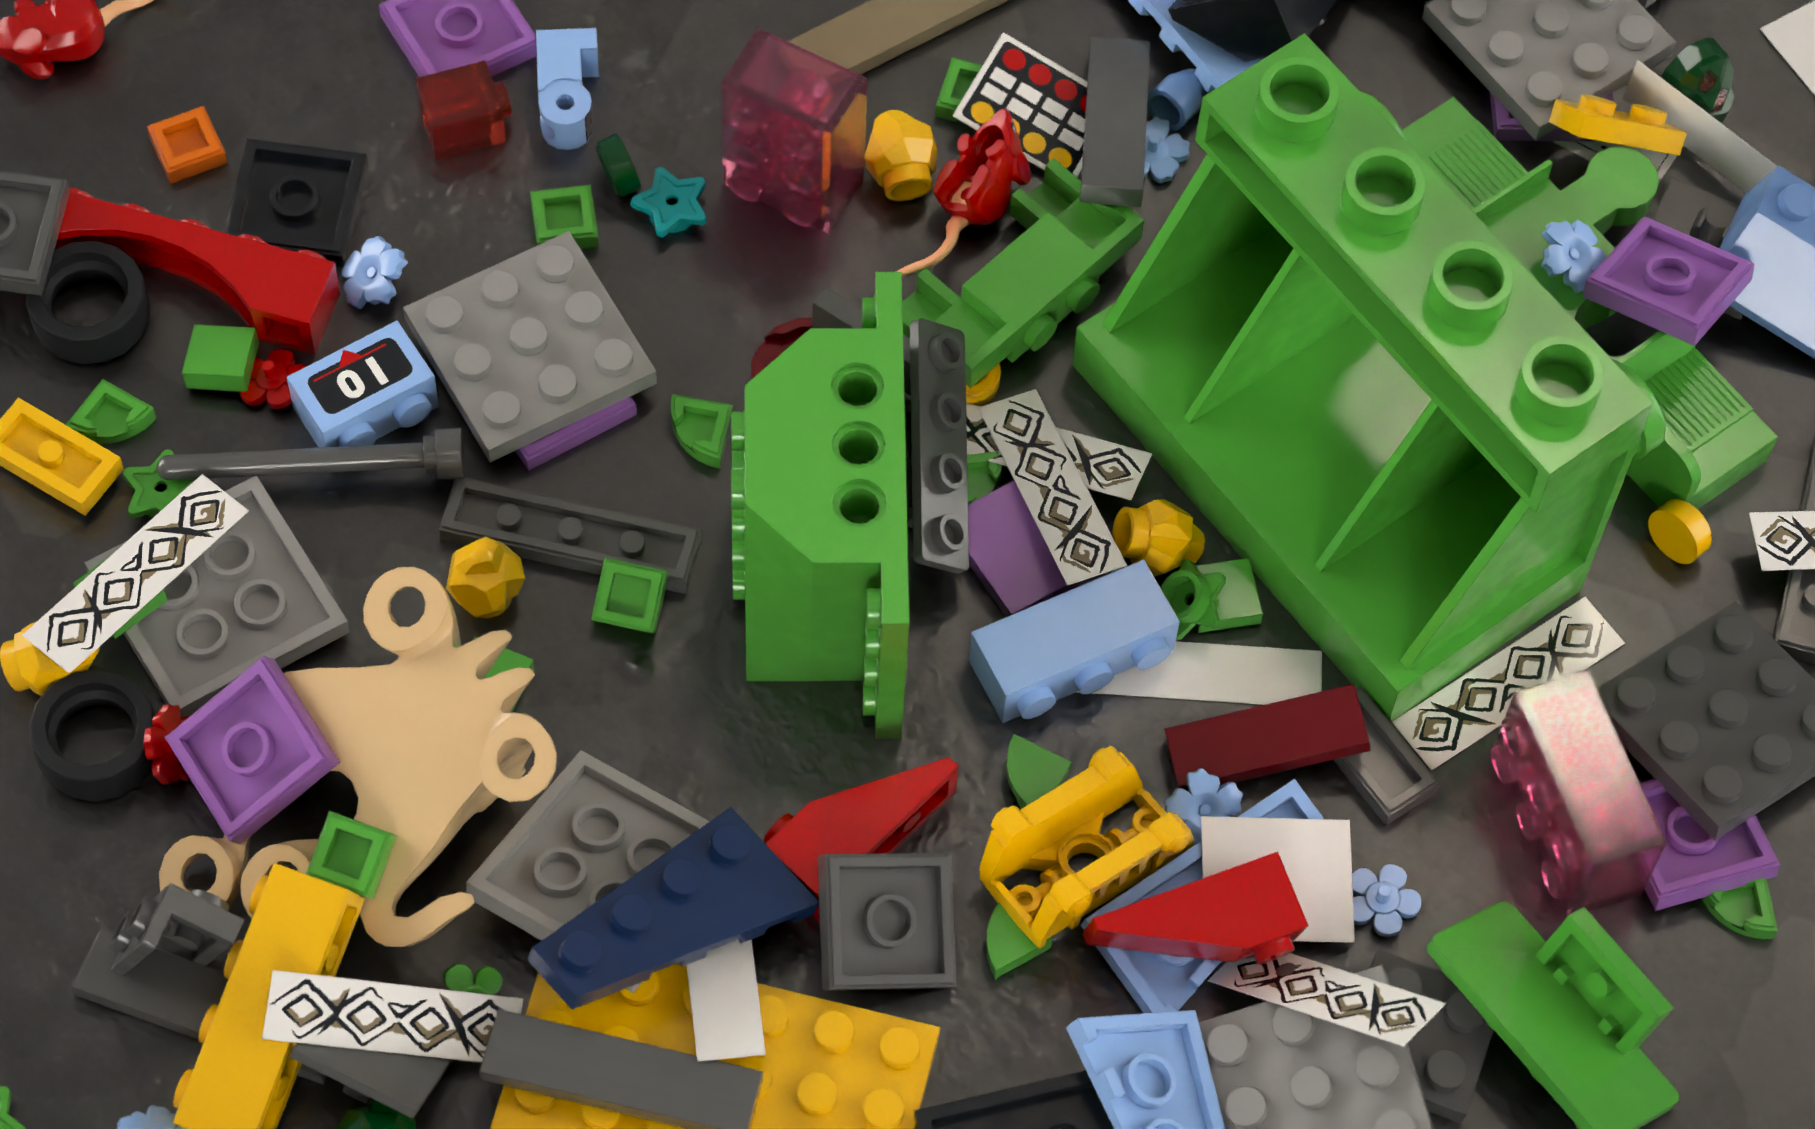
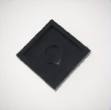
M247 139L224 233L235 236L241 234L254 235L263 239L269 245L295 252L298 250L314 251L327 260L335 262V266L344 267L368 170L367 154Z

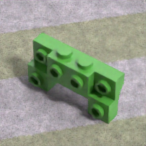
M1053 158L1045 165L1044 181L1029 194L1019 188L1011 195L1010 215L1027 230L962 285L961 298L928 269L925 268L917 275L916 290L902 301L903 334L910 338V323L920 318L961 330L965 336L966 385L971 388L1003 359L1007 358L1013 363L1029 348L1036 351L1043 347L1055 333L1058 323L1073 311L1078 314L1084 311L1094 301L1100 291V285L1098 284L1099 276L1141 240L1144 219L1128 206L1080 202L1081 180Z

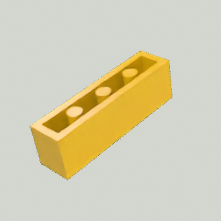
M276 863L273 864L269 876L264 875L259 879L249 903V912L253 914V918L244 940L239 939L235 942L226 959L224 977L228 979L219 1005L213 1004L203 1018L199 1030V1042L203 1043L197 1062L194 1069L185 1071L177 1085L173 1099L174 1107L178 1108L173 1121L174 1124L187 1129H277L302 1063L290 1058L292 1049L297 1043L262 1039L272 971L278 970L335 977L365 901L364 897L345 888Z

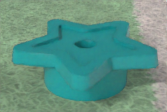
M658 167L655 170L652 188L633 196L630 205L632 208L648 214L658 237H664L668 233L681 232L692 224L705 225L707 218L698 200L706 187V182L702 177L679 180L665 168ZM670 198L678 201L675 205H668L666 203Z

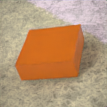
M204 106L147 126L149 138L170 184L228 164L225 150Z

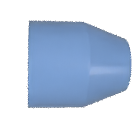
M1191 68L1170 74L1148 93L1147 109L1152 118L1158 116L1161 120H1168L1169 130L1181 129L1201 109L1202 97L1207 95V92L1194 74L1196 69Z

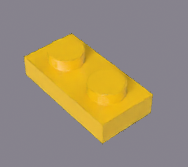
M1581 94L1579 103L1555 99L1549 122L1577 137L1678 156L1681 154L1687 132L1666 123L1667 113L1665 111L1641 104H1632L1630 113L1615 110L1617 103L1588 94Z
M19 397L0 419V466L84 516L89 513L124 470L120 456Z

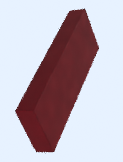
M1355 684L1164 729L1178 788H1183L1188 792L1187 773L1195 772L1199 768L1204 769L1208 774L1217 776L1220 781L1219 786L1231 781L1236 783L1371 751Z

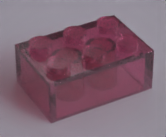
M757 28L721 82L723 184L730 187L742 199L752 202L758 200L783 212L789 220L797 225L804 227L813 226L830 234L864 181L868 78Z
M1588 670L1515 691L1506 716L1502 720V727L1496 743L1492 747L1491 757L1499 780L1503 784L1510 783L1518 801L1516 814L1523 835L1528 841L1535 840L1544 860L1541 866L1542 875L1548 892L1554 899L1561 898L1568 916L1583 907L1590 912L1641 896L1667 842Z

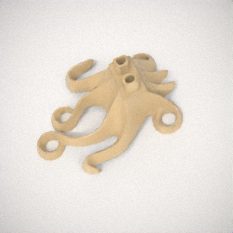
M398 567L385 572L374 582L367 594L363 607L364 624L371 638L381 647L398 655L396 661L388 665L313 668L284 673L340 761L331 771L342 772L353 783L358 796L357 812L353 820L397 835L375 897L371 899L362 896L365 898V901L360 911L366 932L376 942L388 947L414 946L432 937L475 903L472 894L458 892L439 897L409 917L396 916V904L403 892L437 858L460 828L475 813L483 812L498 797L508 802L530 800L547 788L556 771L557 753L553 740L544 727L530 715L510 713L522 692L535 676L534 671L530 668H514L486 678L487 673L510 642L512 635L506 630L491 631L461 646L455 611L443 585L425 570L416 567ZM406 588L419 590L425 600L423 616L410 627H403L398 624L391 613V600L398 591ZM532 750H534V765L529 773L523 776L526 772L524 765ZM191 835L174 843L165 854L159 871L160 892L172 883L191 893L185 885L187 869L195 859L208 855L215 862L217 874L216 881L207 892L222 898L231 906L241 889L243 905L248 915L253 918V914L249 912V903L259 879L264 875L269 876L274 863L284 867L293 864L298 869V872L306 874L319 839L292 840L269 845L257 852L248 862L251 836L242 844L229 842L225 835L223 838Z

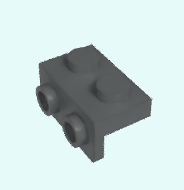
M170 883L153 899L144 896L134 913L127 911L110 943V948L119 951L111 971L124 976L155 948L206 966L234 944L245 919L228 912L229 904L212 893L203 890H193L190 893Z

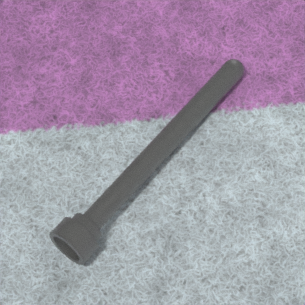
M462 428L436 429L435 435L423 436V442L178 454L163 456L157 463V472L165 480L197 479L202 474L207 478L406 468H424L425 474L437 473L439 480L465 477Z

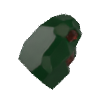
M1705 38L1688 45L1676 55L1661 76V78L1721 124L1735 98L1731 87L1735 75L1728 54L1714 38Z

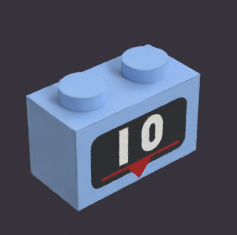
M398 320L287 376L293 409L318 448L373 445L376 439L400 427L408 428L417 425L432 410L439 407L435 376Z

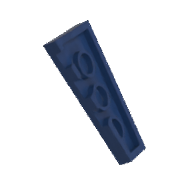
M730 807L533 946L527 960L571 1009H575L649 980L652 973L677 963L685 966L705 958L708 951L735 940H738L741 944L765 934L767 928L789 919L794 923L814 915L819 901L734 809Z

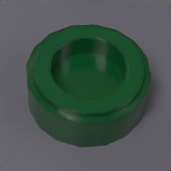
M615 133L598 141L595 146L596 152L616 195L624 197L640 190L641 183L618 134Z

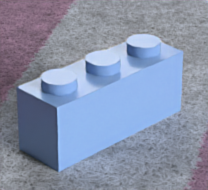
M1143 559L972 631L968 661L1002 723L1022 716L1023 719H1031L1047 712L1055 705L1057 700L1077 691L1081 694H1090L1102 689L1112 681L1114 675L1136 666L1139 670H1145L1160 664L1175 648L1180 621Z

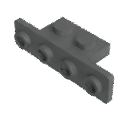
M920 318L910 323L911 399L905 401L907 527L913 528V558L916 563L952 573H960L969 569L965 336L959 329Z

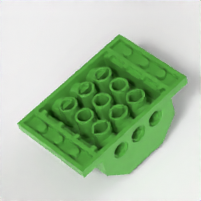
M875 272L874 297H862V328H810L744 386L745 411H731L733 600H745L746 682L862 681L863 716H875L876 739H901L909 637L902 272Z

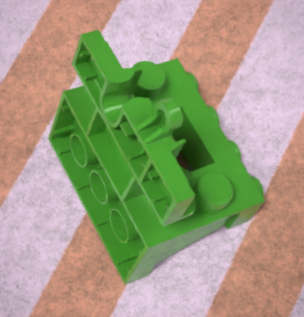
M1305 33L1202 97L1195 141L1207 155L1117 301L1077 326L1072 360L1074 368L1149 453H1152V457L1242 559L1250 558L1252 571L1348 681L1351 684H1355L1356 689L1360 686L1364 689L1390 723L1582 590L1626 473L1658 508L1668 500L1680 499L1699 509L1767 462L1778 438L1753 411L1750 404L1710 364L1695 346L1662 331H1657L1624 356H1609L1585 329L1607 319L1616 311L1584 298V291L1575 294L1571 287L1564 284V272L1560 275L1549 277L1546 269L1541 267L1544 260L1543 250L1551 246L1541 233L1545 231V226L1551 222L1561 223L1567 221L1572 224L1574 221L1580 220L1591 228L1598 239L1597 244L1592 247L1603 250L1606 257L1615 249L1603 234L1611 226H1628L1640 221L1651 208L1659 179L1657 169L1649 158L1639 151L1627 147H1610L1598 152L1589 161L1584 176L1560 191L1549 179L1553 165L1550 159L1527 172L1478 119L1476 120L1455 97H1452L1409 126L1401 129L1390 111L1374 96L1359 91Z

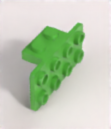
M1500 901L1435 934L1426 946L1427 952L1441 968L1444 975L1458 987L1484 1017L1486 1023L1497 1032L1529 1069L1531 1075L1543 1085L1569 1115L1578 1129H1639L1671 1110L1678 1102L1679 1094L1677 1090L1639 1048L1674 1007L1585 907L1570 914L1547 942L1518 909L1507 901Z

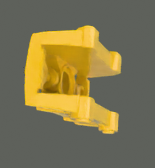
M1108 746L1094 753L1086 770L1019 810L1016 805H1012L1009 808L1001 809L992 820L991 828L993 830L990 833L979 866L981 882L997 903H1000L1020 930L1040 949L1046 945L1048 938L1067 926L1071 930L1079 926L1083 916L1145 877L1150 876L1195 845L1191 829L1177 814L1172 812L1166 813L1151 794L1143 789V784L1136 768L1122 752H1118L1113 746ZM1132 800L1140 807L1133 815L1130 829L1122 832L1118 828H1113L1103 835L1100 834L1103 820L1106 816ZM1079 853H1090L1099 858L1077 873L1068 864V860ZM1021 869L1044 871L1040 874L1041 884L1035 888L1027 884H1021L1008 890L1001 881Z

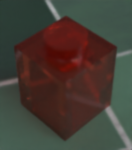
M486 60L415 78L420 115L436 160L506 142L503 118L512 116V107L505 83L503 81L493 83Z

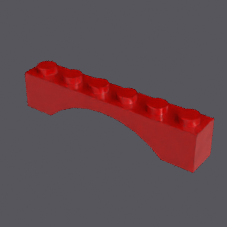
M70 188L55 249L71 242L92 240L117 246L132 257L138 265L159 268L187 278L218 296L241 317L247 327L256 329L258 340L316 355L340 297L335 262L327 260L314 251H291L269 245L263 239L254 235L241 234L235 236L212 230L197 220L182 219L178 221L152 214L149 210L137 204L125 203L118 205L95 199L83 190Z

